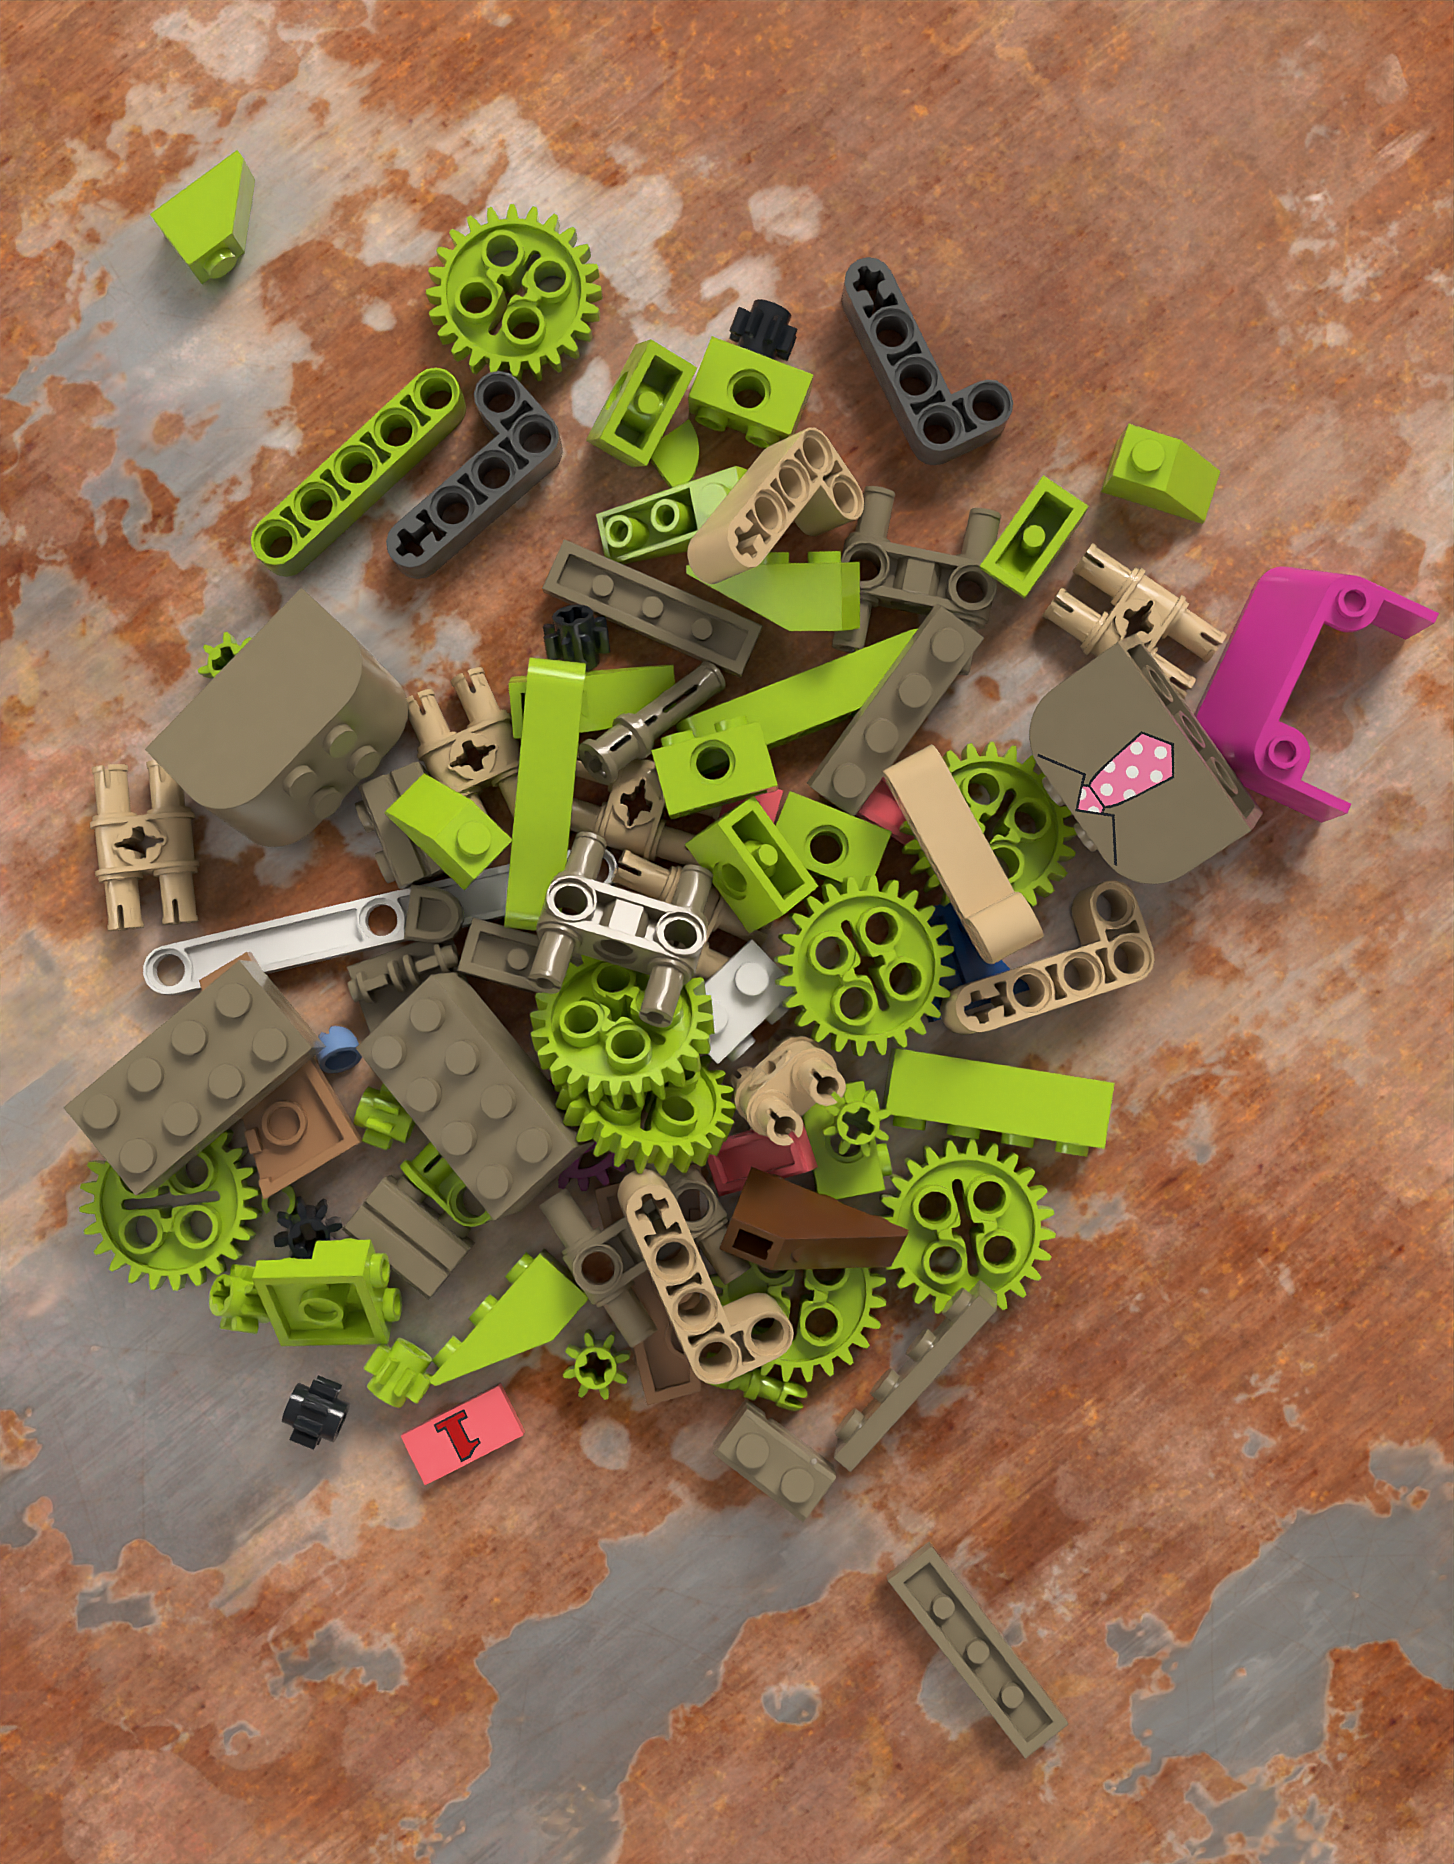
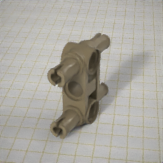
M866 486L863 492L864 510L857 519L855 532L850 533L845 539L841 562L866 559L876 566L878 575L870 581H860V629L835 631L832 647L849 653L863 649L872 608L877 606L928 616L934 606L939 604L978 633V629H983L989 621L992 601L997 592V580L979 567L997 541L1001 514L985 508L970 509L961 554L956 556L892 543L887 539L895 492L883 487ZM962 581L976 583L982 590L983 600L977 603L963 601L956 592V585ZM973 654L958 675L969 674Z
M579 832L575 837L564 871L554 876L547 889L544 905L536 926L540 944L528 983L541 992L558 993L561 990L573 952L650 975L639 1017L642 1021L652 1026L668 1027L672 1022L682 986L695 976L699 958L706 941L708 923L704 916V910L712 885L713 874L701 866H684L671 904L604 884L596 880L607 842L595 833ZM558 908H571L579 915H565ZM666 941H678L684 944L687 949H676Z
M647 1163L648 1169L658 1173L654 1164ZM670 1163L666 1175L662 1176V1178L667 1183L676 1200L683 1191L688 1189L701 1191L707 1199L705 1215L696 1221H685L695 1244L697 1243L724 1285H726L751 1268L747 1260L719 1249L727 1230L725 1224L729 1221L726 1217L728 1214L698 1168L695 1169L691 1165L687 1173H682L673 1163ZM567 1188L539 1205L565 1246V1249L561 1251L564 1255L562 1259L573 1274L576 1283L582 1288L592 1305L595 1304L597 1308L601 1306L605 1308L629 1346L632 1348L655 1333L658 1328L631 1287L635 1284L633 1279L648 1269L625 1216L602 1231L599 1227L593 1229ZM652 1198L642 1204L651 1223L661 1219L652 1202ZM678 1242L666 1243L657 1252L656 1259L663 1260L681 1248L682 1244ZM592 1252H604L614 1262L615 1271L613 1276L603 1283L590 1281L582 1270L584 1258Z

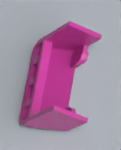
M1285 566L1270 569L1254 584L1194 716L1246 788L1321 823L1348 813L1351 803L1301 780L1310 760L1308 741L1300 731L1279 721L1323 624L1342 632H1356L1371 623L1406 640L1434 624L1439 613L1360 576Z

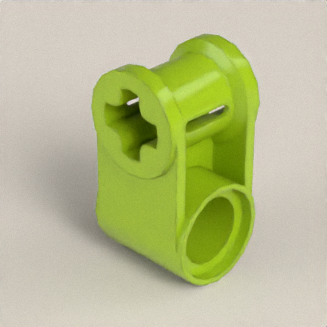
M431 1141L412 1161L405 1159L400 1164L404 1174L421 1191L434 1199L459 1224L474 1227L493 1220L487 1211L481 1216H476L466 1210L463 1204V1196L468 1187L443 1157L430 1170L433 1164L442 1156Z

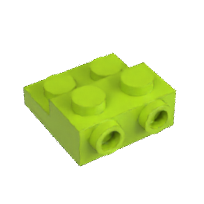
M346 1238L342 1240L316 1241L312 1259L284 1258L281 1260L256 1261L252 1280L281 1346L388 1344L392 1323L399 1321L401 1317L402 1297L400 1289L388 1288L387 1286L390 1276L388 1255L386 1253H375L371 1239L357 1240Z

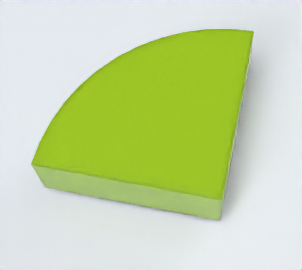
M689 419L663 437L650 458V462L670 488L693 481L698 467L699 442L696 431Z

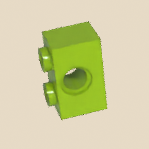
M711 336L688 396L689 413L695 414V420L707 428L716 431H725L726 427L745 433L746 440L753 445L766 449L795 434L811 393L813 374ZM751 389L758 392L762 396L763 401L754 408H744L736 403L734 397L742 390Z
M652 339L635 344L586 441L631 468L647 466L697 367Z
M746 715L737 716L714 724L716 732L695 738L693 730H688L661 738L662 747L651 751L671 819L745 800L753 795L756 797L778 790L760 720L748 723ZM710 751H719L725 754L730 761L728 772L716 780L707 779L698 771L699 760Z
M789 791L776 824L777 829L810 875L824 880L823 885L831 883L839 894H842L843 878L853 876L859 891H861L866 876H875L892 831ZM821 835L833 837L840 846L839 859L830 864L816 861L810 852V843L814 838Z
M754 795L719 817L685 843L699 865L712 872V883L749 934L783 916L818 887V884Z
M863 1080L845 1082L846 1088L853 1093L854 1100L862 1101L864 1095L869 1091L865 1090ZM871 1089V1091L875 1092V1099L871 1107L878 1111L880 1107L876 1090ZM836 1092L831 1094L837 1101V1103L833 1104L835 1107L839 1108L845 1103L844 1097L841 1098ZM816 1102L801 1116L818 1168L812 1170L816 1193L828 1195L838 1200L885 1190L883 1177L892 1175L886 1143L876 1144L875 1138L868 1142L870 1147V1156L868 1157L863 1155L859 1146L854 1152L842 1155L833 1150L830 1142L831 1136L824 1135L822 1132L825 1127L834 1125V1115L827 1112L824 1105H819ZM860 1107L856 1114L846 1111L842 1118L844 1123L852 1124L864 1133H867L871 1123L864 1119L866 1112L864 1107Z

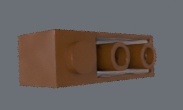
M751 1167L719 1249L770 1270L891 1267L909 1230L895 1225L881 1216L871 1215L838 1202L831 1196L818 1194L788 1182L776 1174L766 1173Z

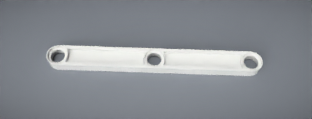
M606 849L603 858L609 864V875L603 883L614 886L616 883L611 882V878L615 868H618V864L614 856ZM568 850L567 860H568V857H569V855H570L571 850ZM510 864L484 870L465 891L452 878L418 886L439 888L452 893L460 901L464 909L462 928L469 927L472 918L490 922L505 918ZM411 887L164 945L154 949L146 957L143 965V976L147 985L154 991L165 995H181L202 990L199 983L200 979L245 952H252L264 973L270 974L409 941L404 939ZM380 905L392 907L397 914L396 928L386 936L375 935L368 925L370 912ZM169 955L178 956L185 966L183 979L174 986L164 985L157 976L159 962Z

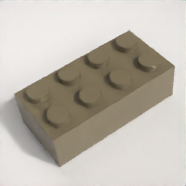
M239 960L63 1108L137 1196L156 1190L326 1046L256 962Z
M460 972L432 974L356 1047V1050L494 1221L521 1211L595 1143L593 1139L578 1142L576 1136L580 1126H565L563 1124L567 1110L556 1108L559 1092L554 1090V1086Z

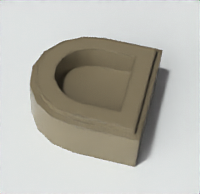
M411 885L404 939L431 944L446 943L454 939L461 931L464 923V909L460 901L452 893L439 888Z

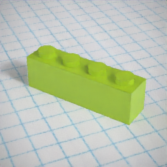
M891 1048L882 1109L891 1111V1115H894L892 1125L897 1127L925 1131L926 1121L948 1124V1135L979 1139L981 1129L1002 1132L1001 1143L1033 1148L1035 1138L1056 1141L1055 1152L1088 1157L1089 1146L1105 1149L1115 1083Z

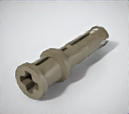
M704 661L697 669L664 691L636 714L623 713L613 720V727L596 740H585L579 745L578 753L588 773L601 784H612L617 780L619 770L635 758L642 760L651 754V750L655 745L654 741L685 719L712 696L723 691L726 685L722 673L714 664ZM685 695L688 696L675 707H673L671 710H669L667 713H664L666 709H668L682 697H684Z

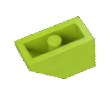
M238 150L150 214L201 284L210 278L217 279L226 275L235 266L237 258L245 253L255 178Z
M1128 424L1115 444L1101 492L1203 524L1210 507L1220 470L1182 440Z
M1043 475L979 568L1025 599L1076 531L1089 506Z
M425 773L384 813L464 891L512 842V839L472 800Z

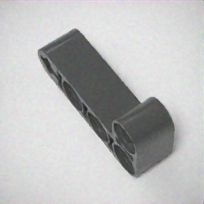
M871 257L858 259L851 264L845 274L841 299L843 310L909 446L918 460L928 465L944 464L1000 436L1013 409V399L1008 388L998 381L987 379L951 394L888 266L879 259ZM864 285L866 290L857 292L858 286ZM877 289L875 300L873 303L867 291H873ZM873 307H875L877 312L872 315ZM893 330L900 334L904 343L896 347H887L877 339V334L881 331ZM909 377L918 378L926 385L927 391L918 396L909 395L902 389L900 382ZM980 402L989 403L995 407L999 417L992 421L981 420L973 412L972 406ZM931 425H940L948 431L951 440L944 444H934L926 438L923 429Z
M502 371L490 372L480 379L474 391L475 404L480 417L495 438L400 519L388 532L386 540L387 551L398 569L407 577L421 579L434 574L553 471L561 461L563 448L558 427L548 413L510 373ZM507 394L515 398L512 407L505 412L496 413L488 409L489 402L497 395ZM533 434H544L551 439L549 446L540 453H531L523 449L524 442ZM500 468L510 473L509 480L500 488L491 489L482 484L484 476L493 469ZM460 503L469 507L468 515L464 521L453 525L442 521L443 513L450 505ZM433 522L442 537L440 541H437L433 532H429L427 528L429 523ZM413 541L416 545L422 546L424 553L416 558L412 553H408L405 546Z

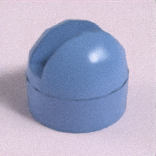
M334 1025L329 1028V1034L321 1032L318 1035V1038L326 1046L316 1055L322 1071L326 1073L343 1072L351 1069L361 1060L362 1056L356 1050L359 1043L351 1030Z

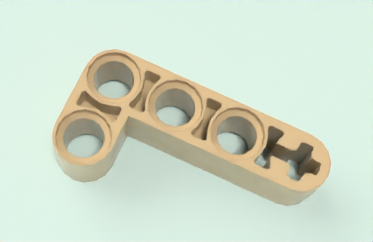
M807 428L764 449L693 536L688 545L687 556L693 573L702 582L717 584L758 566L793 521L805 534L818 536L854 521L862 515L864 510L862 491L823 432L816 428Z
M931 744L883 770V776L982 959L986 963L995 964L1043 938V930L1032 908L1020 892L1013 890L953 776L935 746Z
M1111 880L1080 891L1074 898L1071 909L1082 946L953 988L949 991L951 996L943 998L940 1006L941 1019L945 1026L953 1033L960 1035L986 1032L1138 982L1147 977L1153 969L1155 961L1154 951L1132 889L1123 882ZM1099 895L1104 896L1111 904L1112 913L1108 921L1103 919L1097 911L1096 902ZM1117 947L1122 948L1128 956L1129 964L1125 973H1122L1114 963L1113 956ZM1068 962L1077 968L1080 975L1079 985L1075 990L1069 987L1064 980L1063 972ZM1018 978L1025 981L1030 988L1031 996L1026 1006L1019 1004L1014 997L1013 987ZM991 998L993 1008L975 1012L972 1016H966L964 1006L974 1001Z
M645 1169L642 1174L634 1170L626 1175L619 1185L617 1194L620 1207L683 1352L696 1376L708 1384L717 1385L725 1383L786 1353L792 1344L794 1332L791 1322L776 1300L768 1294L753 1293L722 1307L678 1202L660 1174L650 1169ZM648 1193L652 1194V1202L661 1218L652 1223L642 1207L641 1197ZM678 1242L682 1244L680 1252L673 1259L667 1261L656 1259L657 1252L666 1243ZM688 1293H702V1299L694 1308L687 1310L678 1308L680 1300ZM767 1317L774 1318L772 1326L765 1333L751 1334L756 1322ZM712 1342L723 1343L721 1350L715 1356L710 1358L699 1357L700 1352L707 1344Z

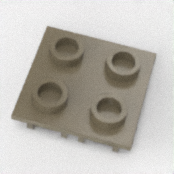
M453 939L446 943L438 944L414 942L347 967L352 980L348 982L350 994L354 1002L359 1001L370 1034L432 974L458 972L460 957ZM461 974L468 982L466 975Z

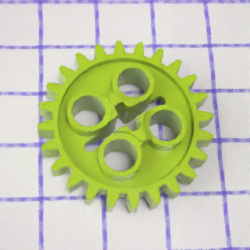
M510 204L506 219L499 220L494 209L489 207L487 208L488 223L481 226L470 215L467 217L470 233L465 236L459 231L451 229L449 233L455 248L453 250L445 247H438L436 249L439 260L445 267H429L428 273L431 281L440 285L426 289L429 303L439 305L429 311V315L433 325H444L437 332L441 343L445 345L455 342L451 352L457 362L471 354L469 366L475 375L488 364L490 372H503L504 369L510 370L512 376L519 382H521L523 370L530 369L536 380L541 381L542 365L549 363L555 371L560 373L562 366L559 356L563 352L574 359L580 357L575 339L591 342L593 339L591 329L584 322L600 321L599 308L591 304L603 299L601 286L592 283L600 277L598 265L585 264L591 258L588 244L574 247L578 239L574 227L568 228L559 234L560 224L558 215L553 214L544 224H541L537 207L532 206L526 219H520L515 205ZM501 251H511L517 254L516 260L508 266L500 267L491 263L493 257ZM539 254L541 257L531 265L527 272V263L531 256ZM548 276H557L565 281L564 285L555 292H545L538 288L539 283ZM522 285L524 297L514 295L507 304L505 293L516 294ZM483 296L491 300L490 306L481 313L474 314L465 310L467 303L475 297ZM503 317L502 327L496 335L489 334V331L494 329ZM522 322H532L539 327L536 334L528 339L515 338L512 332Z
M989 742L984 747L981 756H979L973 744L969 743L962 750L961 761L951 750L947 751L942 758L983 833L985 831L983 824L996 813L1006 791L1013 792L1014 799L992 831L994 837L988 843L995 856L1002 858L1009 867L1008 880L1013 890L1020 892L1030 907H1034L1037 905L1035 893L1046 898L1055 891L1049 879L1060 881L1068 874L1065 868L1057 861L1065 862L1075 857L1076 852L1063 844V842L1071 840L1077 835L1075 828L1065 826L1063 823L1064 820L1072 815L1071 811L1067 806L1060 807L1049 796L1042 783V779L1046 777L1045 774L1042 772L1038 775L1033 771L1036 764L1033 755L1023 764L1016 762V746L1012 745L1002 757H998L995 743ZM977 783L984 786L990 795V803L988 805H981L971 799L968 793V784ZM1015 812H1024L1033 818L1036 827L1034 834L1022 832L1017 827L1014 817ZM904 821L899 827V831L914 836V840L902 848V853L908 855L918 854L920 859L910 870L911 875L923 872L928 873L930 878L923 888L925 893L934 890L938 886L943 889L908 822ZM944 891L940 904L945 907L950 903V900Z
M872 875L866 876L861 891H859L853 876L843 878L842 894H839L831 883L822 885L824 902L821 903L812 896H806L803 901L809 914L805 917L800 914L790 913L788 916L792 924L798 928L796 933L779 934L778 936L779 940L790 946L789 954L775 956L774 962L788 966L789 973L777 978L775 985L791 987L793 991L792 994L782 1001V1005L787 1008L797 1006L802 1008V1011L794 1021L796 1026L803 1027L811 1022L816 1023L811 1034V1039L820 1042L829 1033H832L831 1050L841 1052L848 1039L851 1041L853 1055L856 1056L864 1055L868 1041L871 1042L875 1053L879 1055L886 1054L887 1038H891L898 1047L905 1048L908 1046L905 1030L910 1029L919 1035L927 1033L920 1020L923 1014L940 1018L941 1013L931 1003L934 996L941 998L951 996V993L946 988L939 985L940 977L955 975L954 969L941 965V957L954 952V947L938 945L936 940L948 928L945 924L931 926L928 924L927 921L936 909L933 905H926L917 910L914 908L919 894L918 891L909 890L901 898H898L899 882L896 880H889L881 892L878 889L876 876ZM874 913L883 915L889 926L887 937L879 944L871 942L865 931L866 922ZM844 920H847L852 927V935L859 953L862 956L874 957L875 964L871 965L868 971L876 987L887 1001L888 1007L884 1011L880 1010L878 1006L877 996L870 979L866 975H858L854 972V968L861 962L857 951L841 928V923ZM831 937L839 945L840 957L835 965L825 969L816 959V947L821 940ZM904 963L911 970L912 983L905 992L898 994L890 986L889 977L896 965ZM855 987L863 996V1008L855 1017L847 1018L841 1012L840 998L847 989Z
M582 954L583 964L577 967L573 963H569L561 990L558 993H536L535 998L538 1011L531 1012L530 1014L533 1027L531 1037L534 1050L538 1051L540 1067L542 1070H550L552 1083L555 1086L567 1081L569 1096L573 1099L587 1089L591 1106H596L605 1094L611 1095L614 1109L620 1108L626 1095H632L637 1106L642 1107L645 1100L644 1092L650 1090L663 1100L666 1098L664 1086L666 1082L670 1081L674 1085L683 1088L686 1086L683 1068L699 1072L701 1070L699 1054H710L709 1035L715 1034V1027L712 1015L711 995H706L703 977L692 978L687 984L682 986L672 1022L668 1027L652 1026L642 1021L639 1017L650 975ZM614 989H622V990L619 991V992H613V993H610V992H609V991H612V990H614ZM582 1029H591V1031L586 1033H576ZM627 1054H639L631 1059L621 1058Z
M627 1054L621 1058L631 1059L639 1054ZM710 1055L700 1057L701 1070L699 1072L683 1068L686 1086L683 1088L674 1085L670 1081L664 1084L665 1099L661 1100L652 1090L644 1092V1098L646 1097V1100H644L645 1111L648 1113L644 1123V1130L640 1126L641 1112L644 1105L638 1107L632 1095L624 1096L620 1108L614 1109L611 1095L604 1094L596 1106H591L587 1089L573 1099L569 1096L567 1081L554 1087V1090L559 1092L556 1108L567 1110L563 1124L565 1126H580L576 1140L584 1142L593 1139L597 1142L593 1153L595 1156L602 1155L608 1150L615 1153L614 1166L620 1167L626 1159L634 1160L636 1171L640 1174L645 1170L647 1163L654 1164L661 1176L666 1175L670 1163H673L682 1173H687L691 1161L701 1167L704 1166L709 1154L717 1156L723 1142H726L734 1123L732 1117L736 1110L735 1104L729 1102L734 1092L733 1088L721 1085L726 1073L722 1070H708L712 1061Z
M231 1129L226 1130L197 1154L206 1162L208 1167V1176L201 1185L189 1179L186 1172V1164L156 1190L136 1196L107 1160L88 1162L87 1167L98 1175L97 1181L82 1183L80 1189L93 1194L94 1202L79 1207V1212L95 1214L96 1222L89 1225L83 1231L85 1235L101 1233L103 1240L93 1252L98 1255L112 1250L115 1256L111 1261L110 1271H116L126 1265L131 1266L128 1276V1282L131 1284L140 1281L148 1273L150 1290L161 1288L168 1276L173 1291H178L185 1288L187 1273L192 1282L199 1286L207 1282L206 1267L217 1276L227 1271L222 1255L233 1260H237L244 1255L242 1249L235 1241L237 1239L249 1241L255 1238L256 1233L245 1225V1221L262 1216L263 1212L249 1206V1199L262 1194L259 1187L248 1186L247 1179L258 1172L257 1166L242 1168L239 1162L249 1151L248 1147L244 1146L233 1150L228 1147L234 1134ZM217 1191L220 1194L218 1201L190 1202L175 1208L172 1205H158L138 1209H127L124 1206L126 1199L154 1198L168 1193L176 1196ZM196 1211H202L211 1218L213 1228L208 1239H201L192 1231L190 1225L191 1218ZM141 1216H147L156 1224L157 1237L153 1244L143 1242L137 1235V1222Z
M947 1138L944 1140L943 1145L944 1154L937 1156L928 1145L923 1146V1153L926 1162L919 1165L908 1157L904 1159L906 1167L911 1174L907 1179L894 1174L890 1175V1180L899 1190L896 1195L881 1194L879 1197L882 1203L891 1208V1214L879 1216L909 1230L892 1266L886 1267V1269L891 1270L903 1267V1270L895 1280L897 1286L902 1289L915 1282L916 1286L912 1294L914 1302L919 1304L929 1294L933 1295L932 1309L937 1314L941 1313L947 1302L958 1290L964 1288L969 1292L979 1280L997 1294V1305L1002 1310L1007 1309L1005 1292L1011 1289L1015 1294L1024 1298L1026 1293L1020 1280L1024 1276L1037 1281L1041 1279L1037 1270L1031 1266L1034 1259L1042 1261L1051 1259V1255L1041 1248L1039 1244L1040 1240H1049L1056 1236L1054 1231L1041 1226V1221L1053 1216L1054 1210L1049 1206L1037 1205L1036 1203L1048 1191L1043 1185L1027 1186L1035 1174L1031 1167L1027 1166L1014 1172L1018 1155L1012 1151L998 1161V1145L990 1141L982 1154L978 1153L975 1139L967 1138L963 1152H958L953 1141ZM955 1179H959L962 1182L963 1204L966 1215L974 1223H978V1226L969 1229L970 1241L978 1271L974 1275L968 1273L965 1242L956 1231H952V1228L960 1226L961 1222L952 1189V1182ZM983 1182H996L1000 1189L998 1201L989 1208L976 1207L973 1201L975 1189ZM940 1192L946 1197L945 1211L934 1219L922 1217L919 1213L921 1199L927 1193ZM995 1236L1007 1237L1010 1242L1008 1255L998 1262L985 1260L984 1247L986 1242ZM942 1246L954 1248L957 1253V1260L950 1270L936 1272L930 1269L929 1258L935 1249Z
M748 1261L751 1268L726 1285H724L717 1273L709 1275L712 1284L722 1288L723 1293L717 1294L722 1307L746 1295L764 1293L776 1300L789 1319L790 1298L787 1292L782 1291L783 1286H792L795 1270H782L778 1273L770 1274L763 1271L759 1265ZM871 1267L842 1268L841 1273L836 1278L824 1281L818 1279L813 1274L812 1269H804L803 1282L805 1288L812 1291L810 1295H801L796 1337L786 1353L761 1366V1375L766 1376L774 1364L781 1366L783 1381L788 1382L793 1368L801 1367L804 1378L807 1382H811L814 1365L820 1364L829 1376L834 1375L832 1359L836 1356H839L849 1365L854 1363L848 1347L854 1343L867 1349L870 1345L861 1332L863 1327L879 1329L881 1326L880 1322L869 1312L870 1308L886 1306V1300L883 1297L872 1293V1288L886 1283L885 1276L869 1273L868 1269ZM817 1308H825L835 1314L836 1321L834 1327L824 1335L813 1334L805 1327L807 1316ZM755 1324L751 1334L765 1333L770 1327L762 1328Z

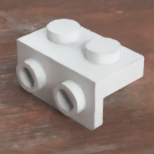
M752 939L705 982L706 995H711L712 1015L715 1027V1034L709 1035L711 1045L709 1055L717 1064L725 1057L731 1062L738 1059L755 1042L750 1033L764 1019H767L772 1025L790 1009L783 1007L782 1001L793 993L792 988L775 985V980L786 974Z

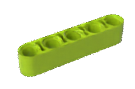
M430 368L424 370L409 382L257 524L251 536L252 550L257 558L270 571L279 576H294L303 571L461 423L465 416L466 403L455 377L445 369ZM436 391L451 393L450 402L442 409L435 410L426 406L427 399ZM406 427L412 430L411 438L404 445L395 447L387 444L388 436L394 429ZM362 463L372 465V473L366 481L357 484L348 482L349 472L354 466ZM319 500L332 501V511L328 517L318 521L309 519V511L314 503ZM283 536L292 537L293 544L288 554L280 558L270 557V546L274 540Z
M918 628L893 636L690 716L676 724L677 732L693 730L694 737L697 738L715 733L714 724L720 721L746 715L748 723L760 720L767 748L771 750L855 717ZM710 751L699 760L698 771L703 776L730 766V761L725 754L719 751Z
M529 658L505 910V928L536 930L547 889L554 876L564 871L567 863L586 663Z

